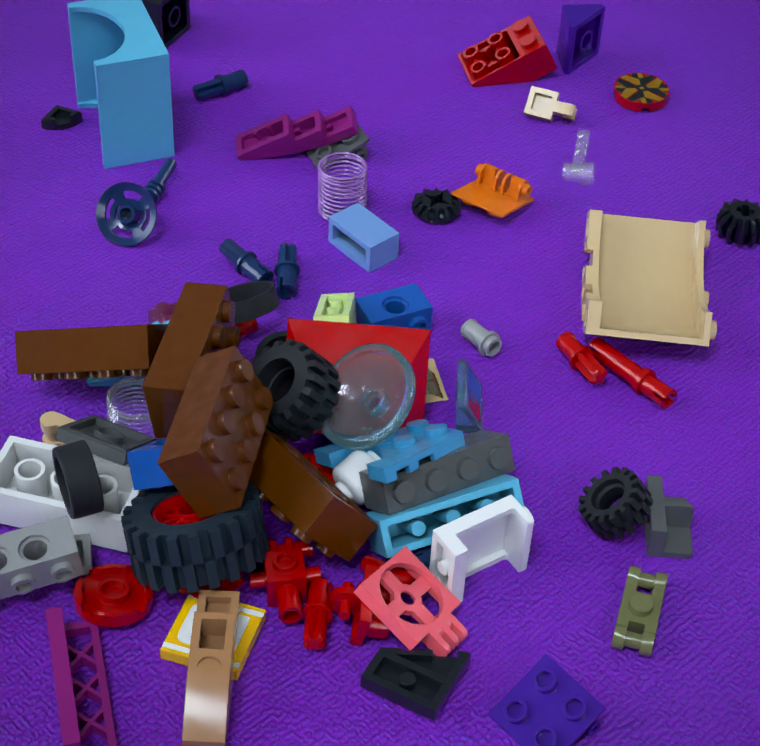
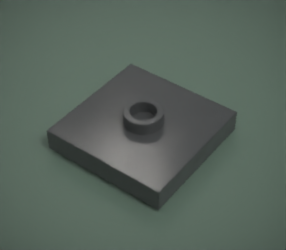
M96 415L58 427L55 440L65 444L85 440L93 455L122 466L129 464L126 452L157 439Z

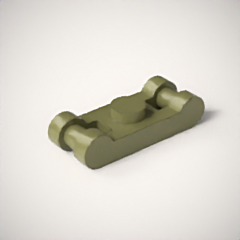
M630 565L611 647L623 650V646L639 650L640 655L651 657L668 574L657 572L656 575L641 572V567ZM637 587L652 590V595L636 591Z

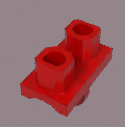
M366 564L363 581L372 575L378 566ZM344 582L342 587H337L330 592L329 606L332 610L339 613L338 617L340 619L348 620L350 615L353 614L349 644L361 646L365 636L386 640L390 630L353 593L356 589L352 582ZM380 584L382 597L388 605L391 602L390 593Z

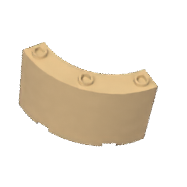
M590 209L587 213L584 253H590L589 266L586 265L582 270L581 319L584 321V334L709 346L710 341H714L716 337L717 321L712 320L713 312L708 310L709 291H704V248L708 249L710 243V230L706 229V221L700 220L697 223L611 215L603 214L602 210Z

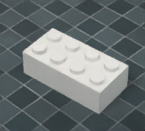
M11 435L8 437L0 451L1 524L24 528L68 515L73 535L90 534L92 545L128 553L121 516H124L123 510L126 506H132L131 500L136 496L145 497V490H147H134L129 464L122 466L92 454L101 482L104 511L78 519H71L59 489L53 464L52 449L58 446Z

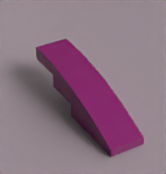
M349 106L324 117L320 110H316L294 121L288 114H284L237 135V158L239 160H249L300 153L359 134L356 112L352 106Z

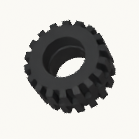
M287 339L285 343L281 340L274 342L272 348L267 346L262 350V354L259 357H254L251 361L253 363V371L263 386L270 390L274 400L266 428L285 441L289 439L292 442L300 441L301 437L307 439L313 436L314 430L320 431L324 427V421L327 418L330 420L333 416L332 409L338 405L340 399L336 396L341 391V383L337 381L340 376L338 371L333 368L334 365L302 342H296L293 339Z

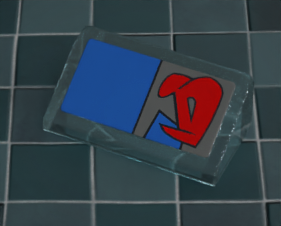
M460 359L457 363L455 386V429L461 430L463 433H473L483 429L482 384L467 361Z

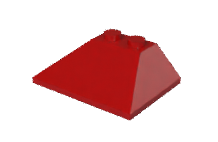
M288 318L286 340L293 339L296 342H302L334 365L333 368L338 371L340 376L337 381L341 383V391L336 395L340 399L338 405L332 409L334 414L330 420L327 418L324 421V427L320 431L314 430L313 433L366 437L385 430L406 427L408 422L424 419L431 329Z

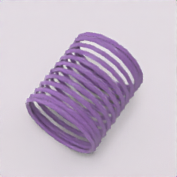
M334 152L326 155L319 161L318 212L324 219L329 221L330 216L325 212L331 215L335 214L325 208L336 212L341 211L331 208L324 203L337 208L352 206L335 205L327 202V200L338 204H351L359 201V204L367 208L368 166L361 156L349 152ZM343 158H344V159H352V160L358 161V162H360L361 164H358V163L353 162V161H347V160L333 161V162L328 163V164H326V163L329 162V161H332V160H334V159H343ZM336 163H350V164L357 165V166H359L360 168L355 167V166H353V165H345V164H342V165H334V166H331V167H329V168H326V167H327V166H330V165H332V164H336ZM338 167L354 168V169L360 171V172H357V171L351 170V169H335V170H332V171H329V172L325 173L327 170H330V169H333V168H338ZM347 171V172L356 173V174H358V175H354V174H350V173H336V174H332V175H328V174H331V173H333V172ZM345 175V176H352V177H351V178H348V177H338V178H337V177H334V176ZM331 198L339 199V200H350V199H355V200H352V201H342V202H341V201L332 200Z

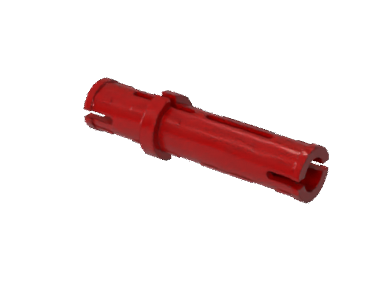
M596 337L590 342L589 346L596 349L593 350L594 357L601 364L631 384L634 392L646 395L662 409H666L673 404L675 400L669 397V395L677 397V391L659 380L653 370L642 368L604 341L602 337Z

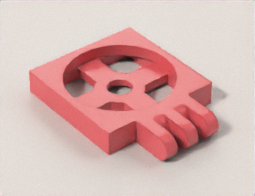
M406 546L363 581L353 592L410 651L422 641L430 650H433L436 656L447 657L451 650H454L459 645V642H462L468 636L467 629L452 614L461 602ZM395 567L405 568L415 581L411 585L402 584L391 570ZM380 584L390 593L391 602L388 605L382 597ZM426 592L439 603V612L436 616L422 604L421 597ZM401 593L409 594L413 599V604L409 605L403 602ZM402 614L412 616L419 624L407 622L401 619L400 616Z

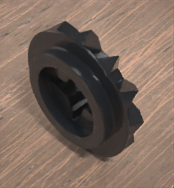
M436 187L435 190L424 189L422 193H416L412 201V210L417 217L424 221L444 223L455 219L460 214L461 202L458 201V197L451 195L448 189L441 191Z

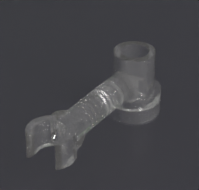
M578 130L572 163H564L563 181L580 182V185L593 186L595 162H585L586 153L590 147L589 136L591 130Z

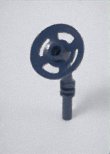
M167 158L155 178L150 179L145 188L135 183L121 182L112 185L104 191L97 203L96 221L99 230L106 239L117 245L133 246L143 242L150 236L157 222L156 203L165 191L164 185L177 166V162L174 159ZM123 191H134L142 197L138 201L126 199ZM113 198L115 202L112 204L110 209V219L107 220V206L110 200ZM149 209L150 219L147 227L145 228V230H143L142 227L146 223L147 210ZM118 226L124 230H132L133 237H120L113 230Z

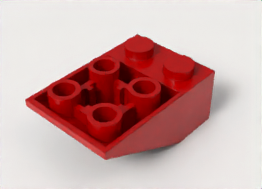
M530 15L524 19L517 20L513 25L500 32L493 33L487 39L457 54L472 87L533 82L557 69L550 51Z

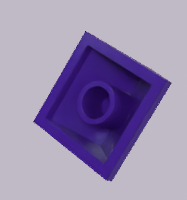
M579 4L562 6L557 55L564 74L569 75L598 54L605 12L604 5Z

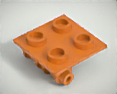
M479 163L475 169V174L478 175V178L451 193V195L462 199L463 203L470 206H478L487 210L489 215L503 218L534 201V198L530 197L533 186L529 185L528 180L512 173L506 174L505 170H499V168L489 163Z

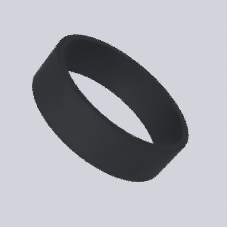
M253 281L228 287L230 301H234L236 307L235 324L266 315L275 310L280 304L275 284L272 281Z

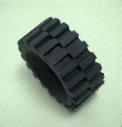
M252 481L248 483L241 508L200 519L174 485L164 486L160 489L149 488L145 490V497L136 496L132 499V506H126L123 510L124 516H121L134 577L143 586L149 584L150 589L154 591H159L166 587L167 593H178L180 588H187L188 593L199 592L200 586L209 585L210 589L221 587L220 581L227 579L232 583L240 579L241 571L246 573L252 572L256 569L255 562L262 563L266 558L265 552L269 551L259 491Z

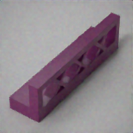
M62 606L45 609L63 746H81L92 732L105 738L108 746H117L98 626L87 621L64 624ZM91 634L92 640L82 651L67 644L66 638ZM69 657L74 659L71 663ZM82 664L97 672L86 685L72 677ZM98 685H99V691H100V692H98V691L95 690ZM74 690L79 692L76 696H74ZM87 697L102 705L91 719L76 711ZM103 719H104L105 727L100 724ZM78 724L84 726V727L81 729L80 732H79V725H78Z

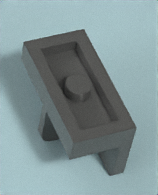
M647 475L645 486L651 493L650 497L653 500V505L648 506L651 509L650 515H643L645 520L643 525L646 556L690 559L693 553L690 531L694 514L693 505L687 503L685 498L664 497L662 476Z

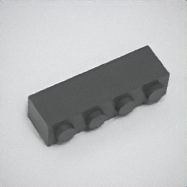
M482 429L465 435V446L437 460H430V456L418 461L420 468L411 473H406L405 468L396 471L398 479L388 484L369 479L367 469L360 471L359 475L366 508L386 515H392L514 471L515 467L509 434Z

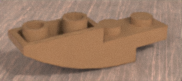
M199 590L197 611H194L189 651L182 746H226L233 684V661L240 608V591Z

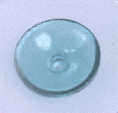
M367 344L357 347L346 353L334 364L333 368L338 371L340 376L337 381L341 383V391L336 395L340 399L338 405L332 409L333 416L330 420L327 418L324 421V427L321 429L330 441L349 450L368 449L392 436L407 418L413 405L416 391L413 368L408 359L398 350L385 344Z

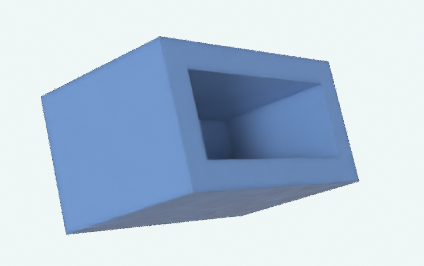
M356 203L329 216L328 242L368 273L398 258L400 233L361 204Z

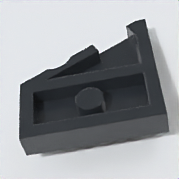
M380 647L361 675L360 687L435 721L469 666L471 654L466 651H458L457 657L433 656V650L427 649L404 651L401 648Z

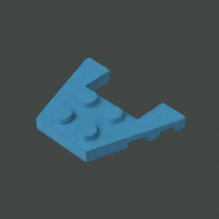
M420 419L408 422L406 427L385 430L374 435L313 450L316 463L330 468L336 467L353 451L362 450L367 452L371 450L381 459L366 464L369 479L388 484L398 479L396 471L405 468L406 473H411L420 468L419 460L429 456L430 460H437L465 446V440L461 430L447 428L445 423L429 424L428 420Z

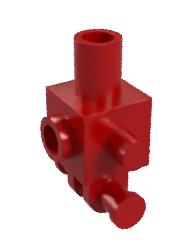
M288 537L284 538V544L276 545L275 539H268L269 551L265 552L266 558L263 560V572L249 573L250 589L265 588L267 606L278 607L281 622L286 624L296 623L303 617L301 604L307 603V583L312 579L321 578L320 566L305 567L304 556L313 557L312 541L310 544H307L302 540L292 541V538Z

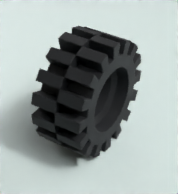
M613 467L611 474L604 470L600 472L602 476L600 479L594 476L590 480L593 485L591 487L585 485L582 491L586 495L579 496L578 500L581 504L578 506L581 516L598 536L602 538L605 536L607 540H613L614 535L618 539L624 538V531L626 530L629 534L635 532L636 530L633 526L636 523L640 526L645 523L642 516H649L651 509L648 506L653 505L650 491L633 471L626 467H623L622 470L618 467ZM618 499H620V501H619L617 504H615L614 506H612V507L610 508V506H611L615 501H617Z

